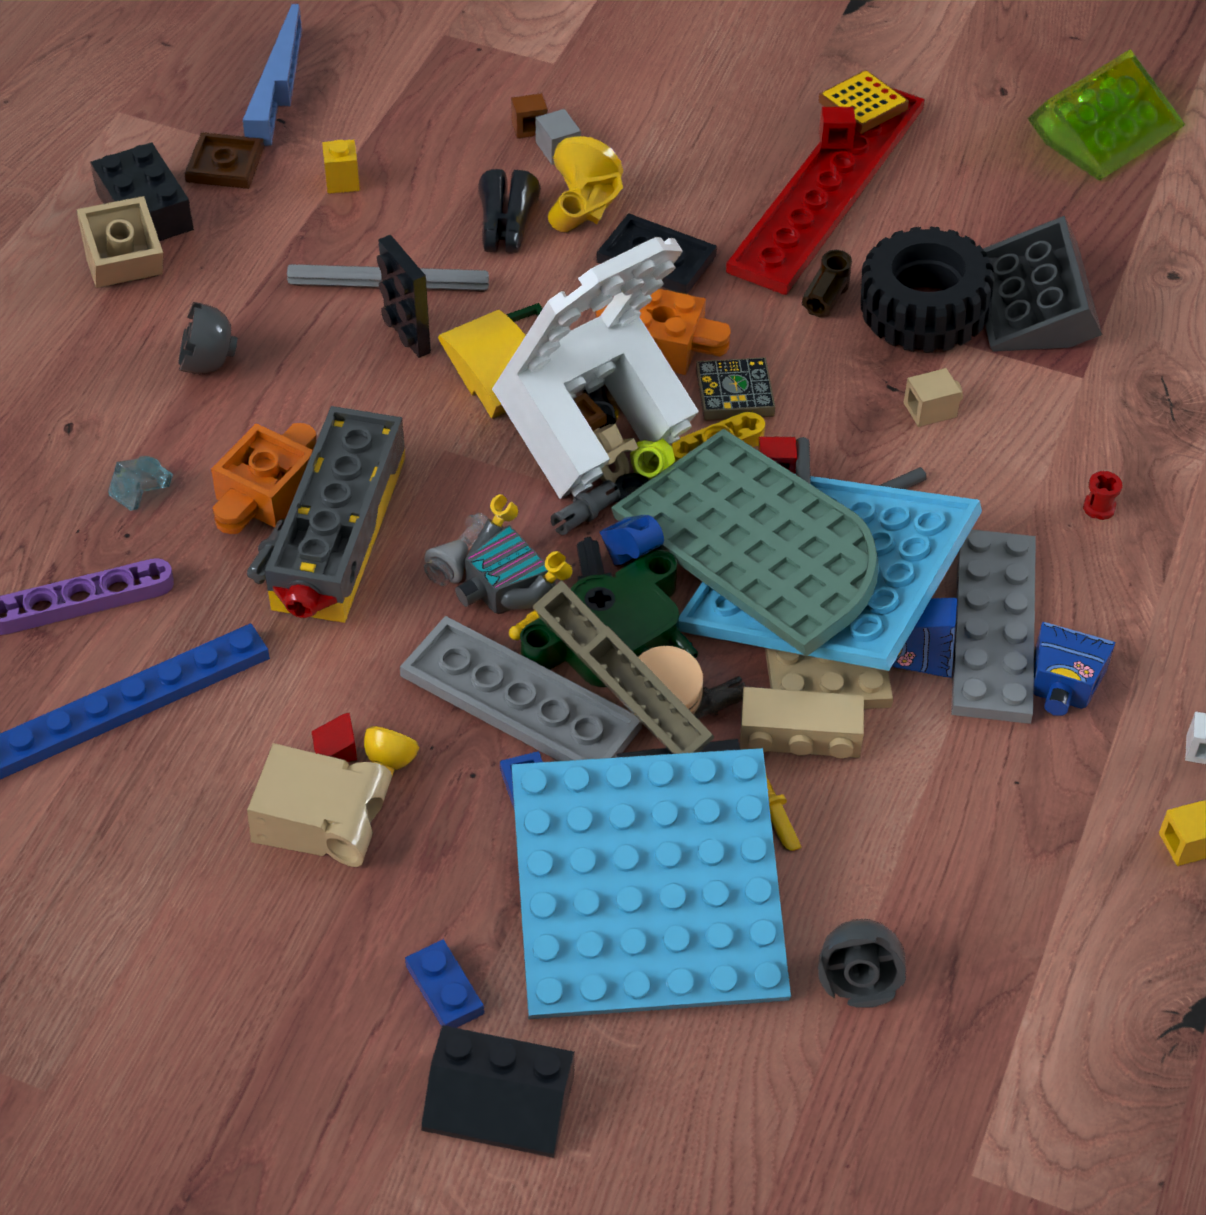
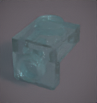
M140 456L137 459L116 462L108 494L130 511L137 510L143 492L169 487L173 474L162 467L157 459L150 456Z

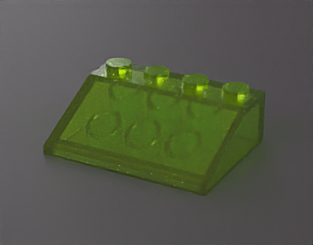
M1131 49L1046 100L1028 118L1049 147L1099 181L1186 125Z

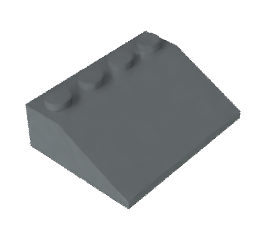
M1065 216L983 248L994 267L991 314L988 322L985 324L992 351L1070 348L1102 335L1078 242Z

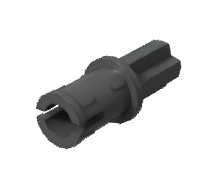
M284 519L279 520L270 536L260 542L258 546L259 553L247 570L248 578L253 579L257 584H262L266 580L265 568L284 524Z

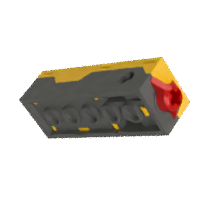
M335 406L330 407L265 568L271 610L290 613L299 618L313 617L341 623L346 622L406 458L402 417Z

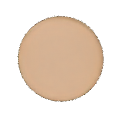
M674 646L654 647L638 656L694 714L703 696V672L698 661L687 651Z

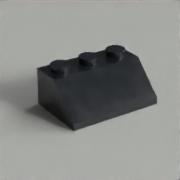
M442 1025L430 1066L421 1131L554 1158L574 1081V1051Z

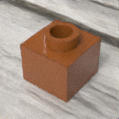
M543 94L512 97L511 118L517 139L536 136L535 117L548 114Z

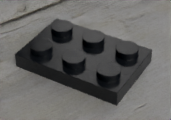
M628 213L597 251L596 262L601 264L654 237H661L663 241H666L668 238H675L683 252L674 263V271L662 279L664 283L662 287L677 293L688 294L716 257L717 246Z
M392 235L378 239L380 255L377 256V264L382 281L379 282V289L384 301V307L381 308L382 317L388 327H393L397 331L402 344L406 348L410 347L418 358L431 353L426 275Z

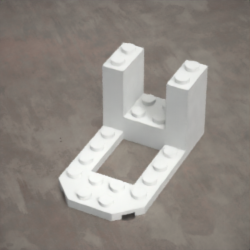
M654 237L588 270L578 278L582 286L567 296L564 291H560L548 300L492 388L560 499L571 493L576 497L580 493L589 491L593 487L592 482L603 475L601 470L610 460L573 400L577 397V393L585 389L588 393H591L605 384L640 441L655 442L664 439L670 446L672 443L680 440L679 436L692 427L690 421L699 412L642 322L639 311L652 301L650 295L663 286L662 279L675 269L674 263L683 252L675 238H668L666 241H663L661 237ZM607 306L599 317L570 330L569 326L580 318L581 312L589 308L595 312Z

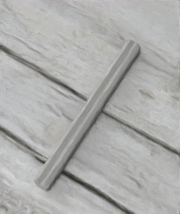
M291 264L287 269V280L291 285L379 287V282L382 281L379 267ZM420 268L426 275L427 289L485 291L489 286V274L486 270Z

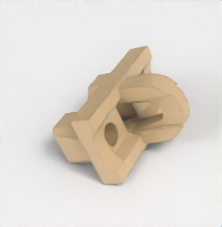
M609 424L601 429L597 428L593 432L610 458L601 470L603 475L600 479L603 482L611 480L615 483L620 476L629 473V462L624 452L634 451L638 449L634 438L622 439L616 424ZM615 462V472H611L607 465Z

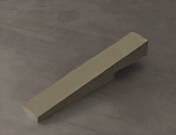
M562 580L532 606L540 619L672 754L700 752L714 739L713 734L608 626L606 627Z

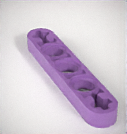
M148 559L0 596V614L7 613V616L0 618V635L11 634L167 594L174 585L172 568L163 559ZM159 575V579L153 580L152 576ZM136 579H139V585H135ZM116 582L128 584L124 590L119 592L108 590L109 586ZM79 591L90 593L89 597L82 601L70 599L74 593ZM39 601H50L52 603L49 608L43 611L32 609L33 605ZM24 607L25 613L21 614L19 608Z

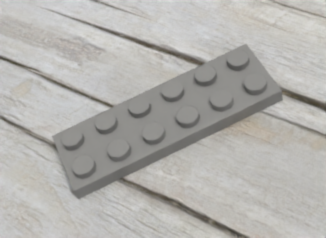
M972 529L958 552L956 598L958 599L954 639L951 715L1031 724L1034 688L1036 536Z
M447 616L437 624L400 666V676L557 761L616 758V754L623 753L642 728V722L632 712Z

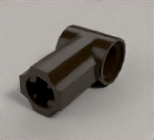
M830 250L823 255L821 267L802 297V306L808 310L809 314L817 317L829 314L839 296L848 290L852 258L847 252Z

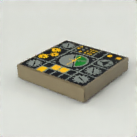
M766 357L696 361V374L704 420L728 419L744 412L757 413L762 417L775 416V402Z

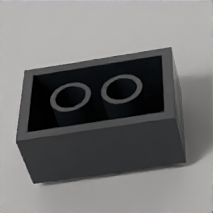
M152 142L90 162L96 193L103 204L144 196L159 241L194 230L189 199Z

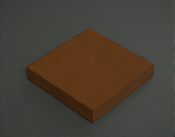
M201 132L184 173L186 182L249 189L264 150V140L261 138Z

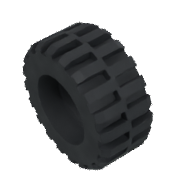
M930 226V229L913 227L908 232H903V230L895 232L891 235L890 239L885 237L878 242L876 247H873L867 254L866 261L863 263L861 279V311L863 312V318L880 339L885 337V341L895 347L901 345L907 351L914 352V349L924 350L923 353H933L934 349L947 351L953 349L955 344L961 346L969 342L971 336L975 337L989 320L994 286V267L992 261L987 257L988 254L980 245L976 246L973 239L968 236L961 237L954 230L949 229L947 232L941 231L940 227ZM934 287L941 289V291L923 292L911 288Z

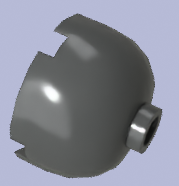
M193 302L187 318L193 319V321L188 323L187 329H184L179 354V365L181 366L179 371L193 374H208L222 367L227 356L234 357L238 338L231 335V323L223 312L210 305Z
M853 919L842 923L826 937L818 961L819 981L827 994L834 999L835 993L840 997L850 998L847 1001V1005L856 1008L876 1007L888 1003L895 997L896 990L901 987V984L903 987L906 980L904 947L896 934L880 922L870 919Z

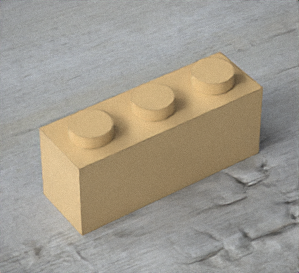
M744 687L741 710L740 749L763 748V752L772 751L793 753L795 755L813 754L836 758H860L864 735V695Z

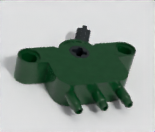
M585 537L584 541L577 543L576 547L582 576H577V582L571 587V590L637 657L643 652L658 646H674L687 651L694 658L698 656V651L693 647V644L678 630L679 609L670 599L675 593L677 580V559L673 554L664 550L652 551L617 571L615 577H612V573H604L597 540ZM540 618L522 629L520 633L522 656L549 670L566 661L589 684L600 688L607 687Z

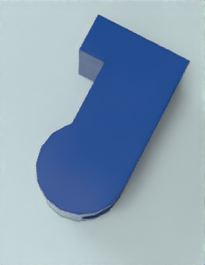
M649 515L626 517L599 531L614 566L622 565L633 558L636 559L664 544V535L660 525Z

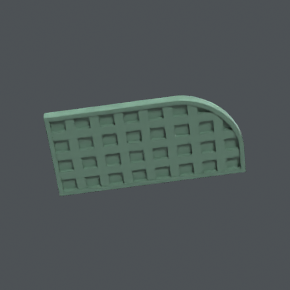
M725 429L713 435L611 507L614 518L618 521L626 517L652 516L660 525L664 535V544L657 547L658 550L668 551L673 554L677 559V564L805 656L810 655L851 624L868 604L877 584L879 572L877 551L874 538L864 520L855 512Z

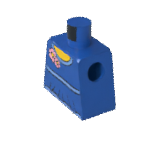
M931 598L894 661L893 667L952 678L958 598Z
M1042 621L1034 655L1033 694L1046 698L1044 704L1046 711L1055 716H1063L1067 714L1069 706L1080 709L1086 708L1107 672L1116 642Z

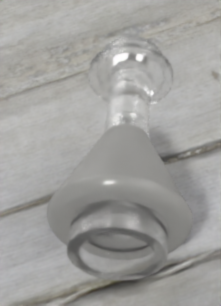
M481 513L469 515L465 519L467 529L457 540L426 551L424 571L431 581L440 586H446L449 582L457 584L462 580L468 550L474 544L489 519Z

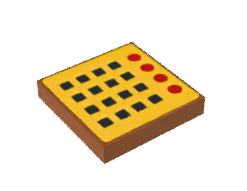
M864 70L819 93L818 101L824 107H854L855 130L860 134L908 110L909 100L868 70Z

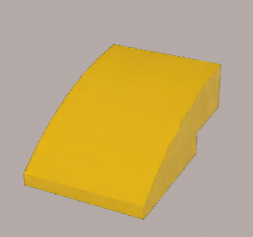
M499 309L438 336L440 343L471 395H478L491 419L506 413L492 388L526 336Z

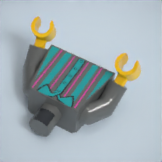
M502 494L496 495L492 499L490 508L495 516L493 519L487 520L466 556V582L455 587L456 595L465 607L482 599L497 614L509 610L533 609L532 606L556 585V579L567 580L572 575V566L565 561L566 557L562 553L553 551L546 557L544 562L510 525L505 528L502 526L504 521L510 522L518 515V508L513 502H510L507 508L502 511L507 503V498Z

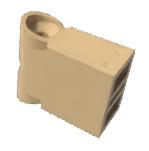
M273 743L247 809L251 842L324 856L327 853L333 859L347 866H361L373 834L370 823L382 808L392 774L389 769L378 763L359 762L348 765L342 759Z

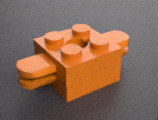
M658 289L650 295L652 301L639 310L642 322L675 373L687 374L695 352L721 357L729 350L731 329L727 323L705 319L706 298ZM607 306L595 312L596 318L603 313Z
M255 423L211 468L216 499L219 500L212 509L215 516V524L221 532L239 534L253 518L275 528L279 520L286 518L317 442V435L313 427L304 423H294L283 435H280Z

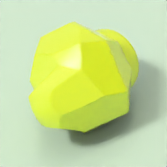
M664 439L655 442L647 440L636 442L638 449L630 453L634 472L650 480L675 463L673 448Z

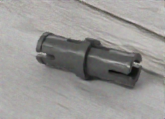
M605 480L587 494L580 493L574 497L572 504L552 514L550 519L552 526L564 519L566 520L563 525L555 529L556 532L560 535H566L582 522L594 520L598 517L599 511L619 501L621 496L619 489L609 495L605 494L608 490L615 487L616 484L611 480Z

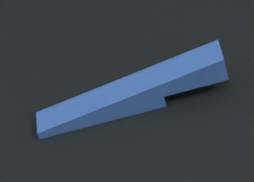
M292 4L242 120L245 137L261 138L264 140V146H272L278 106L291 105L302 33L299 4Z

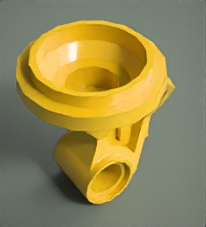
M585 136L565 138L558 143L553 160L556 168L563 175L569 190L561 194L548 213L549 223L560 232H569L587 220L598 224L604 210L623 189L621 177L624 171L618 156L603 142Z

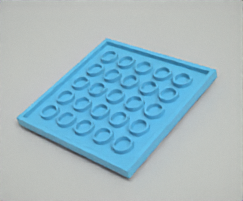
M811 476L812 486L855 512L864 520L874 538L879 572L873 595L861 614L851 624L808 656L889 671L982 512L980 500ZM704 582L700 584L679 616L680 632L804 655Z
M763 748L512 764L528 1019L790 1000L791 992Z

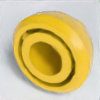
M377 726L366 729L364 747L370 762L385 766L390 770L392 776L394 770L408 765L420 749L415 740L401 733Z

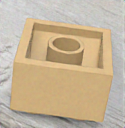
M144 196L77 209L85 255L96 288L162 274L163 250Z

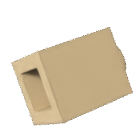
M947 368L907 378L903 403L917 426L920 427L957 417L959 403L963 399V392L960 383L954 381Z

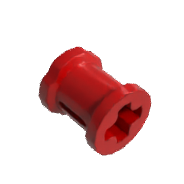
M1096 472L1089 479L1090 494L1085 497L1083 510L1091 518L1106 520L1114 516L1116 509L1115 498L1122 491V481L1120 477L1112 472Z

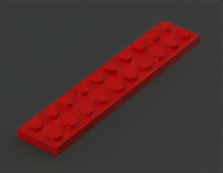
M894 89L909 100L908 110L862 134L855 130L853 149H821L819 142L727 261L726 273L787 295L922 112L925 99Z

